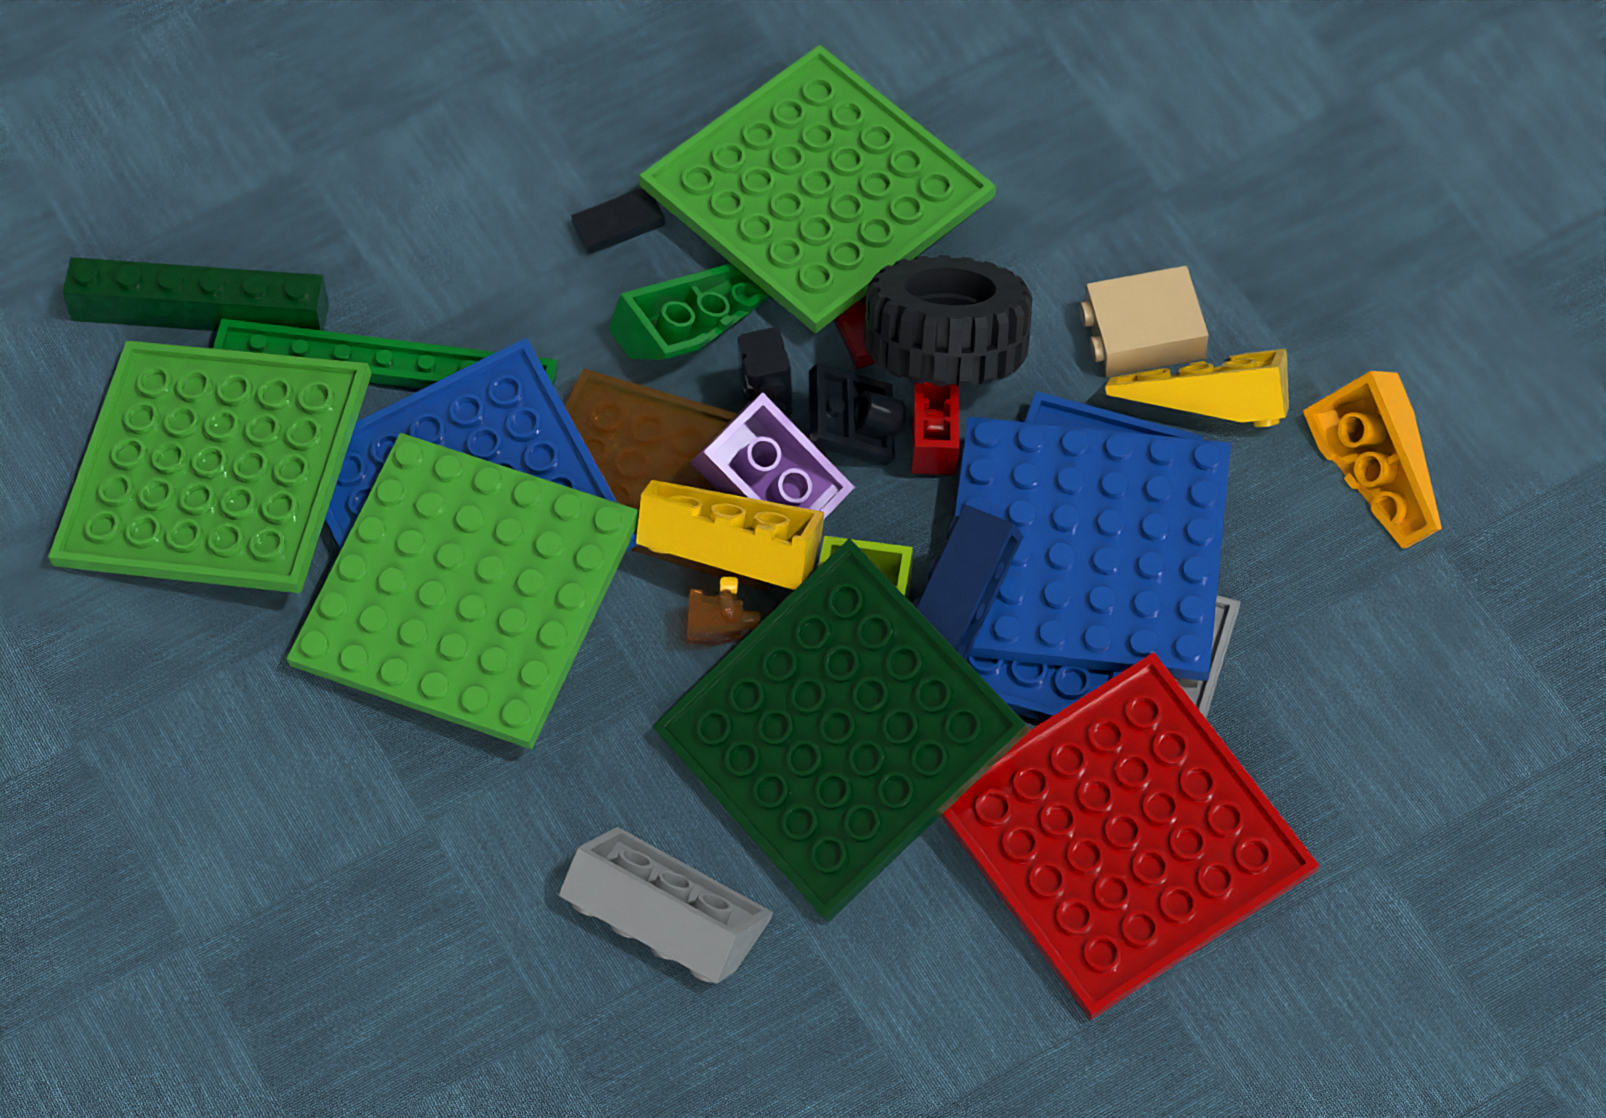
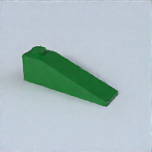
M730 263L620 293L608 330L630 359L664 360L699 350L771 296Z

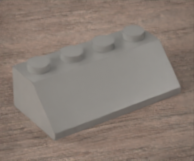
M619 827L577 847L559 896L571 902L572 907L579 913L598 917L610 924L611 929L615 933L641 941L650 946V950L656 956L666 960H675L689 968L690 973L697 979L716 984L736 972L774 913Z

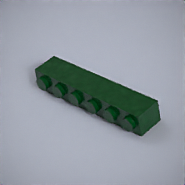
M70 257L62 291L71 321L218 331L221 318L324 331L329 308L324 277L319 274Z

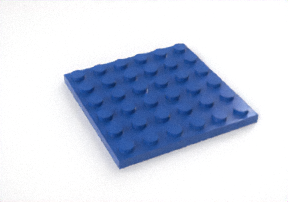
M526 337L357 421L325 519L340 549H342L400 433L616 503L617 501ZM634 533L626 551L639 545L636 544Z
M968 416L955 516H960L964 506L968 505L1013 523L1024 536L968 656L1123 672L1155 652L1174 678L1209 681L1231 443Z

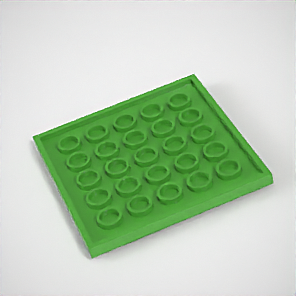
M821 45L815 47L639 175V186L815 334L867 295L869 282L883 267L887 265L893 266L896 261L903 259L913 260L993 199L996 193L995 184Z
M126 341L48 556L53 567L301 594L372 375L368 363Z
M400 433L287 657V661L291 667L532 750L631 541V537L638 526L639 510Z

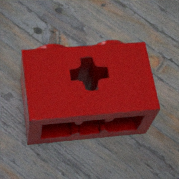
M914 382L911 398V474L955 475L959 452V387L957 385L941 387L933 386V383L923 382L922 384Z

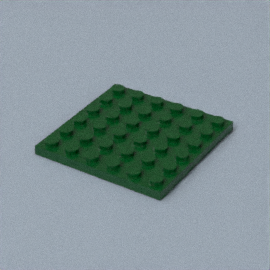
M850 538L653 726L673 751L816 911L828 922L1031 730Z

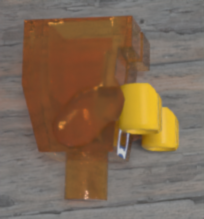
M722 577L720 580V595L715 597L702 595L701 589H690L687 644L718 645L740 640L742 629H755L760 624V612L743 611V601L737 600V577Z

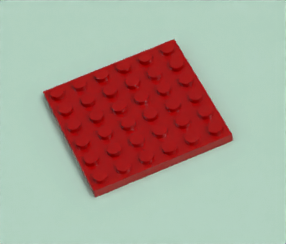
M1155 652L1031 729L940 816L1090 1020H1093L1312 876L1319 868L1315 858Z

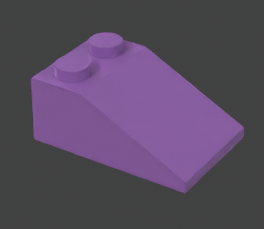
M763 392L750 401L690 461L718 492L825 512L824 519L855 488Z

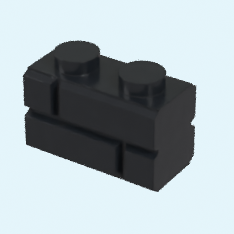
M772 327L741 334L737 338L740 387L746 405L763 392L786 417H789L793 414L791 365L780 329Z

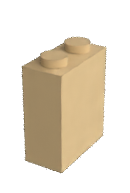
M1187 265L1087 284L1086 300L1079 304L1083 326L1091 327L1093 337H1090L1092 358L1094 362H1101L1105 378L1206 359L1209 335Z

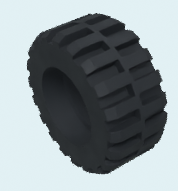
M938 255V257L934 258L918 256L914 260H899L893 266L887 265L883 267L868 284L864 330L865 349L871 359L881 369H888L890 374L899 378L907 377L911 382L922 384L923 382L933 383V386L946 387V385L970 387L974 383H979L980 385L992 383L996 378L1002 380L1009 377L1012 372H1016L1028 356L1033 302L1032 294L1021 277L1015 276L1011 270L1005 267L1000 269L996 267L995 263L988 261L979 262L974 261V258L963 256L962 258H950V255Z

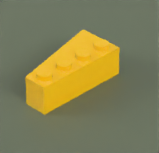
M651 480L641 493L636 544L648 547L649 550L656 553L673 554L796 590L811 575L818 563L825 512Z

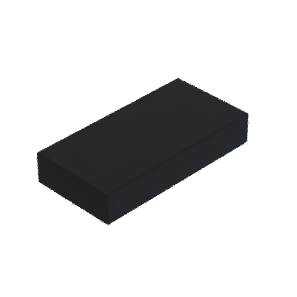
M643 188L571 215L572 225L588 255L665 226V216L658 203Z

